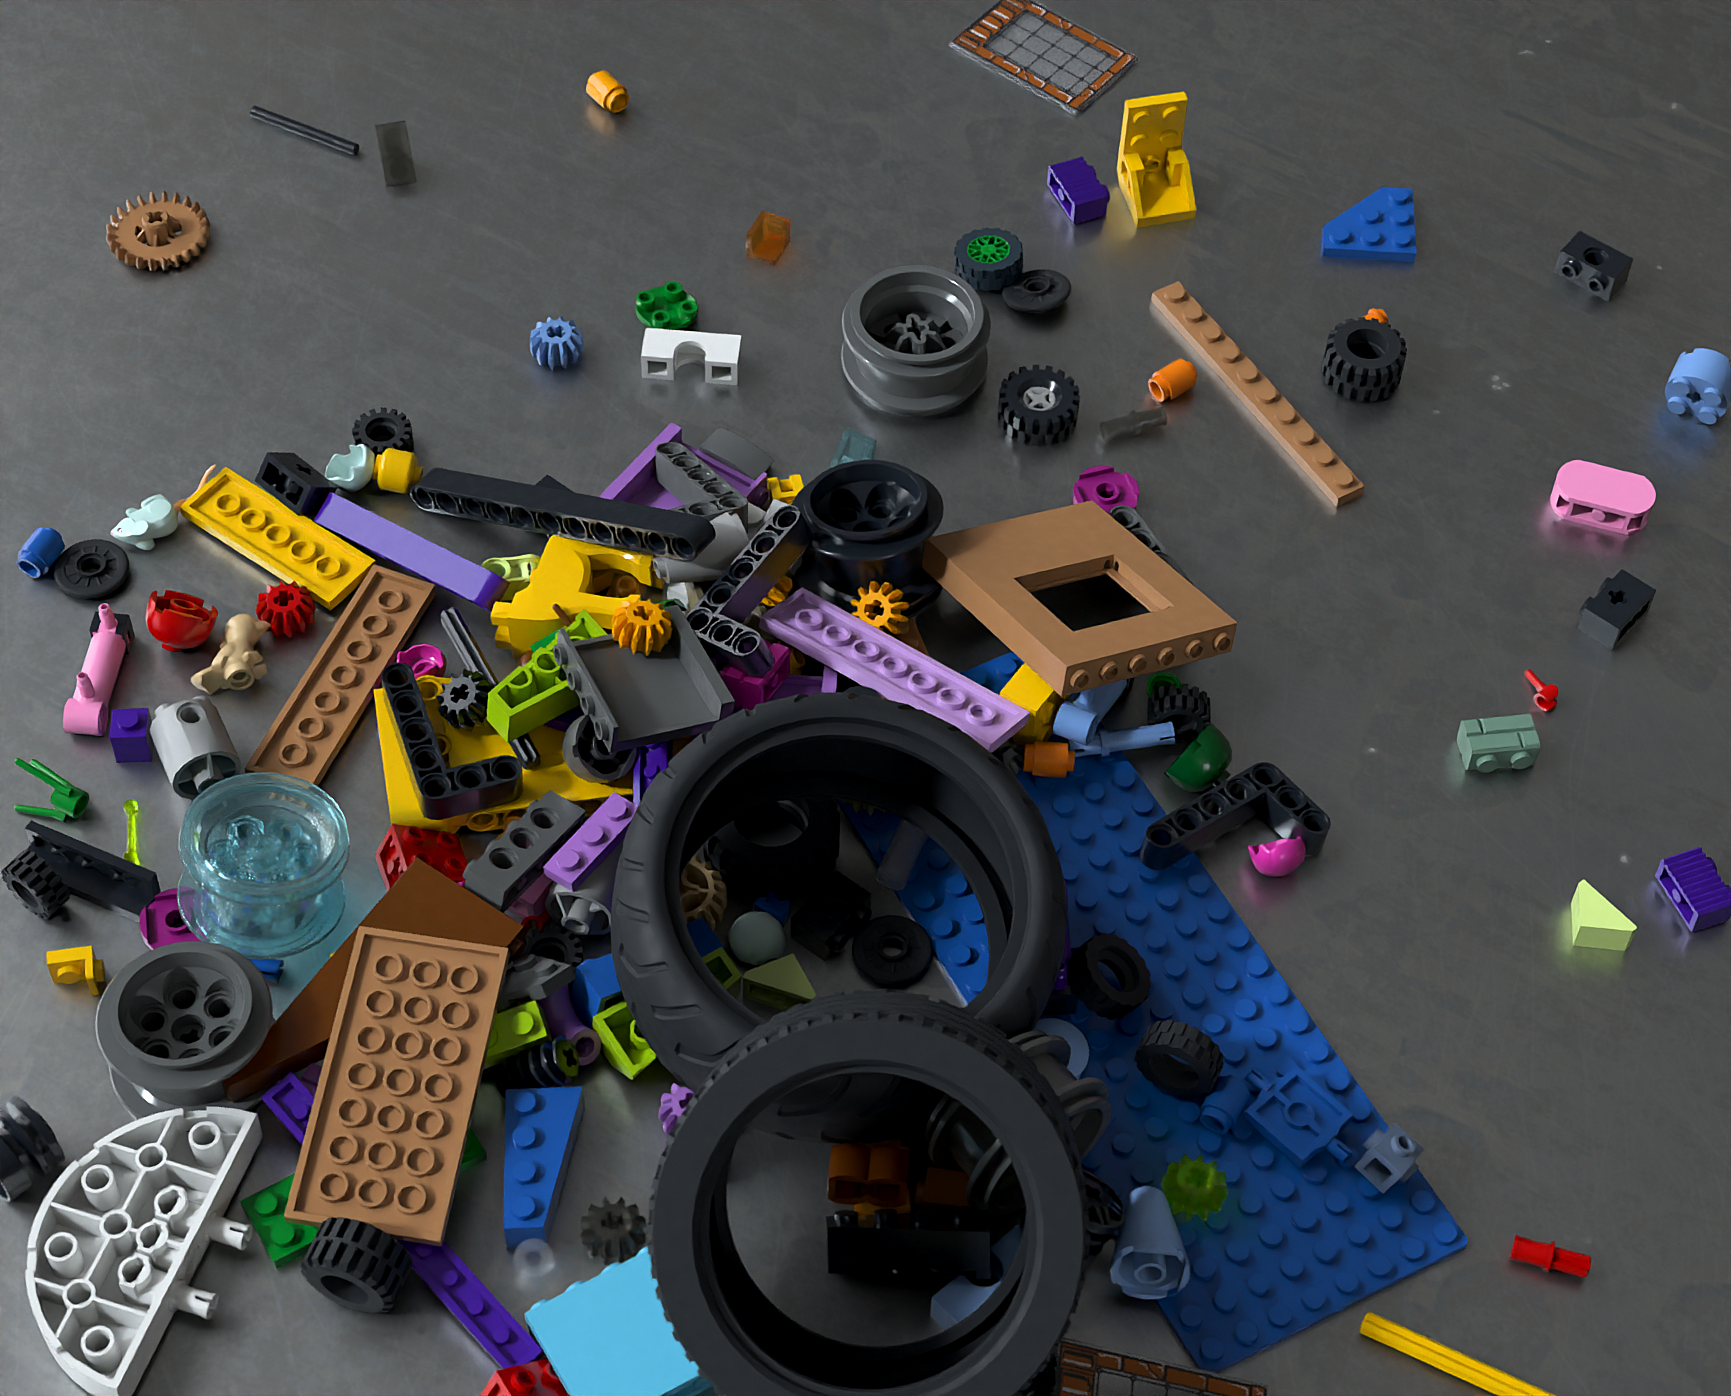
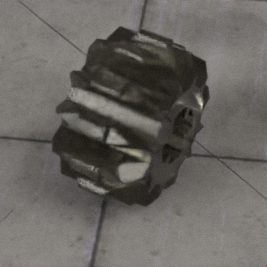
M622 1196L617 1200L616 1204H610L609 1199L604 1197L602 1200L603 1207L600 1208L591 1204L588 1208L589 1216H582L580 1222L581 1229L583 1230L580 1233L581 1244L588 1246L587 1252L591 1258L601 1255V1262L604 1265L611 1258H616L617 1262L623 1263L625 1254L635 1257L638 1253V1246L644 1245L646 1242V1233L644 1232L646 1219L639 1215V1208L636 1206V1203L626 1207Z

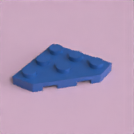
M1381 187L1325 224L1321 234L1322 257L1415 262L1417 252L1413 189Z

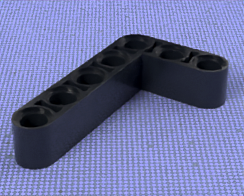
M787 505L779 508L685 617L708 656L749 676L758 677L769 672L774 665L775 658L761 635L742 623L813 539L812 529L796 506Z
M400 662L387 665L383 669L381 676L384 702L420 810L425 817L431 820H442L510 803L522 795V764L514 756L502 755L447 769L413 670L407 664Z
M1260 762L1152 823L1147 828L1139 856L1141 862L1146 867L1153 870L1165 869L1257 814L1282 838L1297 839L1300 836L1306 847L1305 855L1314 856L1322 851L1331 821L1328 815L1278 767L1268 762Z

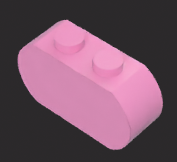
M1573 460L1564 464L1559 469L1550 502L1554 512L1562 519L1624 535H1632L1641 531L1646 526L1656 499V492L1652 483L1642 475L1582 460Z

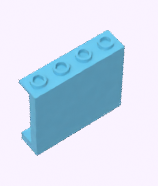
M648 1246L641 1249L635 1257L623 1263L617 1262L609 1265L600 1275L588 1281H578L572 1284L565 1293L551 1300L543 1299L531 1307L530 1311L525 1313L527 1332L529 1335H535L569 1396H694L713 1386L706 1378L703 1379L697 1373L699 1367L696 1363L688 1361L684 1355L685 1350L679 1341L676 1342L672 1335L674 1330L672 1323H667L664 1318V1309L660 1299H657L655 1292L658 1286L657 1279H652L650 1269L652 1265L650 1255L648 1254Z

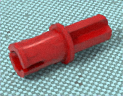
M1515 1235L1510 1255L1511 1260L1545 1268L1544 1272H1549L1551 1268L1580 1277H1586L1589 1274L1591 1267L1590 1256L1555 1247V1242L1553 1241L1548 1244Z

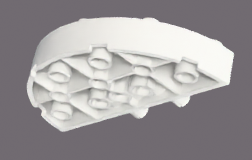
M207 1107V1110L184 1112L183 1108L156 1113L133 1121L93 1144L95 1148L79 1162L73 1161L57 1179L43 1200L35 1217L28 1240L27 1249L29 1253L27 1270H25L27 1293L33 1314L50 1352L73 1381L94 1396H132L177 1309L202 1316L204 1319L212 1317L213 1312L209 1311V1309L215 1311L218 1295L190 1287L188 1284L212 1240L237 1247L239 1250H244L247 1247V1243L243 1242V1240L250 1241L252 1235L251 1225L223 1218V1215L263 1138L256 1113L225 1107Z

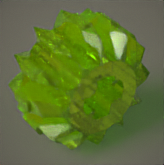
M1201 1153L1196 1157L1195 1161H1192L1186 1154L1181 1157L1180 1163L1172 1161L1168 1165L1167 1174L1162 1177L1161 1182L1162 1189H1164L1163 1193L1168 1203L1173 1204L1171 1209L1173 1215L1181 1211L1186 1212L1188 1222L1192 1220L1194 1214H1198L1203 1221L1209 1218L1210 1212L1218 1214L1222 1208V1201L1228 1195V1188L1225 1185L1227 1179L1226 1172L1217 1171L1218 1164L1216 1160L1208 1164L1204 1163Z

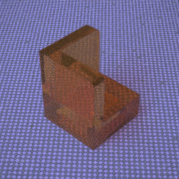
M762 210L747 232L746 256L775 265L790 243V219Z

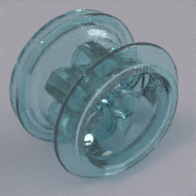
M269 772L246 773L226 778L208 787L195 798L185 814L178 839L179 855L185 869L177 887V904L181 917L191 932L203 942L220 944L241 953L248 959L258 960L293 956L316 946L327 938L340 922L345 909L346 893L341 874L347 865L350 854L347 824L338 804L326 792L305 780L290 775Z

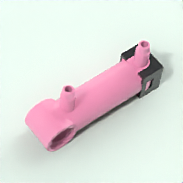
M107 603L99 606L100 612L95 611L89 629L92 640L82 671L77 675V686L74 696L67 700L63 712V728L65 733L103 736L106 731L109 701L124 654H130L135 638L130 615L113 613L110 605Z

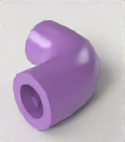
M568 984L548 997L536 1000L543 1009L552 1039L554 1040L560 1035L566 1036L574 1045L581 1066L594 1061L601 1049V1039L594 1030L585 1026L578 1017L572 1004Z

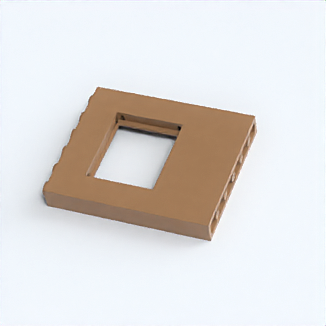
M1092 500L936 535L925 541L922 568L1060 696L1225 654L1232 650L1237 622ZM1107 574L1150 612L1073 632L1029 592Z

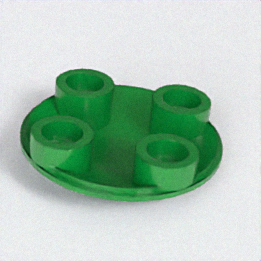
M670 281L665 283L664 286L639 292L636 296L635 311L638 318L651 328L679 330L694 322L698 315V304L691 294L683 290L680 283Z

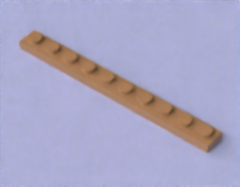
M1179 281L1152 292L1151 301L1336 507L1363 495L1365 485Z

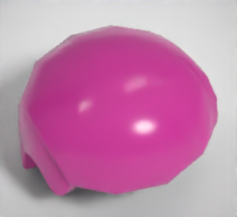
M425 643L414 645L405 652H398L396 663L400 662L410 666L416 679L425 675L443 677L445 674L447 660L438 647Z
M1300 836L1297 839L1285 838L1247 847L1256 870L1270 877L1284 876L1291 873L1302 864L1306 852L1305 844Z

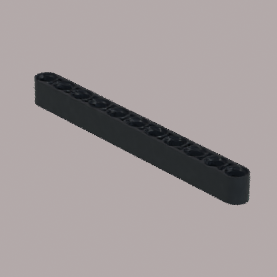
M433 468L410 490L413 501L417 506L426 511L683 561H693L716 537L713 525L706 518L699 515L443 468Z

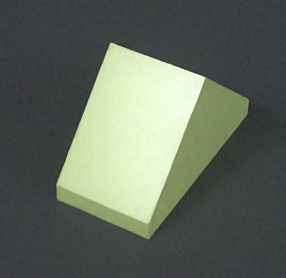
M1584 879L1580 881L1571 902L1573 946L1621 951L1628 949L1638 927Z
M794 953L746 971L743 976L744 998L784 1011L799 1003H803V1005L810 1003L813 998H816V993Z

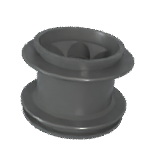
M185 941L164 945L140 955L127 964L112 979L104 991L96 1013V1037L100 1050L109 1063V1074L114 1091L120 1102L136 1120L183 1108L184 1112L207 1110V1107H225L256 1113L265 1104L261 1096L277 1084L276 1082L235 1103L227 1098L222 1085L225 1079L242 1069L256 1055L265 1041L270 1027L276 1021L272 1015V997L266 979L255 964L241 953L220 944L202 941ZM227 1014V1016L223 1018H217L220 1015ZM155 1028H160V1029L157 1030V1031L150 1032L151 1030H153V1029H155Z

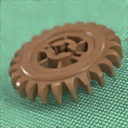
M151 191L149 203H146L141 195H138L139 206L137 207L127 200L128 212H124L121 207H117L119 219L111 215V224H107L108 233L106 234V239L110 246V251L116 254L118 260L125 261L128 266L137 265V269L140 270L149 267L150 271H155L157 267H161L162 270H168L169 265L175 268L179 267L180 261L187 263L191 261L190 255L197 256L200 253V249L207 245L206 240L210 237V222L206 211L200 209L197 201L192 206L189 196H186L181 204L180 196L177 192L174 195V199L169 201L166 191H163L162 199L157 201L154 193Z

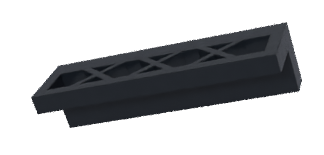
M32 820L25 827L30 842L27 850L33 851L37 854L38 858L41 856L47 865H51L54 868L55 874H59L62 877L61 882L67 885V890L74 896L139 923L143 908L145 906L148 908L150 904L155 902L154 897L161 892L158 878L154 871Z

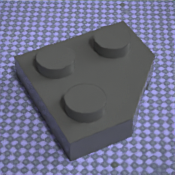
M533 954L524 955L516 959L513 963L514 966L506 970L497 1011L511 1007L512 999L520 1000L530 997L534 1001L548 997L576 979L571 965Z

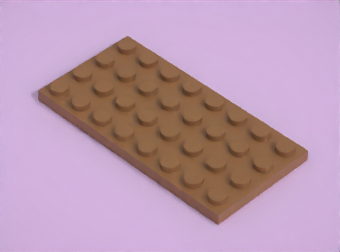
M359 926L284 1214L286 1222L320 1227L327 1218L343 1217L373 1225L397 1240L435 1246L443 1245L508 966L509 948Z

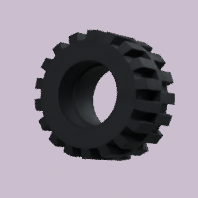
M1358 317V320L1347 319L1345 324L1339 323L1335 326L1334 330L1330 331L1321 371L1322 376H1325L1324 381L1327 385H1333L1332 390L1335 393L1341 392L1343 397L1347 399L1352 397L1356 398V401L1363 402L1364 399H1368L1372 402L1377 401V397L1382 399L1388 397L1389 392L1393 393L1397 389L1403 372L1407 348L1405 347V339L1400 337V332L1397 329H1391L1390 324L1386 322L1380 323L1378 322L1379 319L1372 318V320H1366L1365 317Z
M332 1217L327 1218L320 1225L300 1268L306 1280L318 1292L330 1300L357 1311L381 1313L388 1312L393 1307L412 1268L413 1260L403 1245L383 1230L359 1220Z

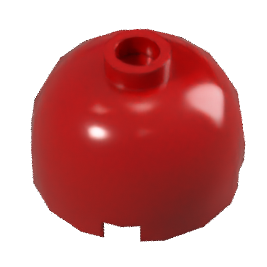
M166 590L164 596H157V591H153L146 607L145 619L149 632L157 641L162 643V648L171 652H181L182 649L200 646L208 639L215 626L218 611L213 605L210 611L202 607L203 599L187 593Z

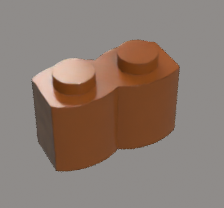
M852 1143L832 1146L827 1199L846 1205L865 1202L880 1207L906 1205L910 1152L894 1146H880L872 1149Z

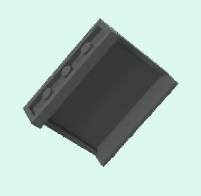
M678 605L665 607V611L671 613L672 632L670 639H668V644H664L661 652L651 650L648 656L642 651H637L633 654L630 648L620 649L619 642L613 640V634L572 642L564 628L559 629L558 641L553 647L554 659L558 666L562 665L567 674V682L570 689L575 690L578 694L583 713L590 716L597 738L603 740L609 753L700 734L703 731H711L715 723L733 715L735 700Z

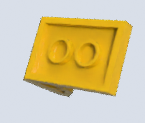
M1184 91L1125 100L1117 173L1120 189L1136 228L1195 219L1196 205L1190 167L1182 148L1188 98Z

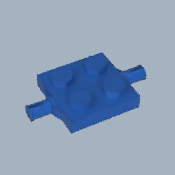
M1297 1065L1285 1076L1273 1081L1265 1077L1256 1067L1247 1073L1245 1080L1261 1093L1259 1098L1245 1110L1243 1118L1298 1167L1301 1168L1314 1155L1324 1150L1329 1151L1341 1164H1345L1346 1160L1348 1161L1351 1158L1353 1151L1339 1141L1337 1136L1352 1122L1354 1114Z

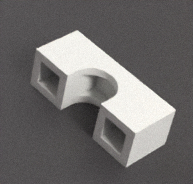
M646 328L641 352L642 378L674 380L675 371L679 366L686 363H696L705 368L706 383L738 385L742 358L741 335Z

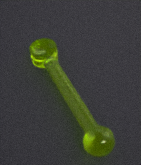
M127 800L123 803L124 812L127 814V849L123 853V859L134 862L138 856L134 850V814L138 812V805L135 800Z

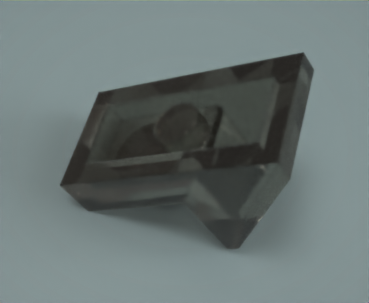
M406 121L375 125L379 158L382 163L386 188L416 183Z

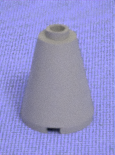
M729 511L709 521L716 531V537L693 561H683L662 556L654 558L653 564L658 578H664L666 583L716 581L749 543L739 516L737 514L733 515V511Z

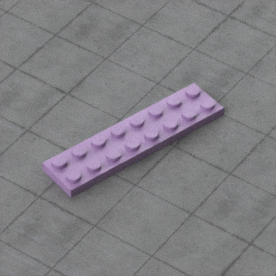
M800 588L760 616L759 628L775 638L786 642L804 654L856 681L858 684L876 690L879 695L887 700L909 704L917 710L922 709L955 725L962 732L970 735L990 753L1028 723L1029 711L804 588Z

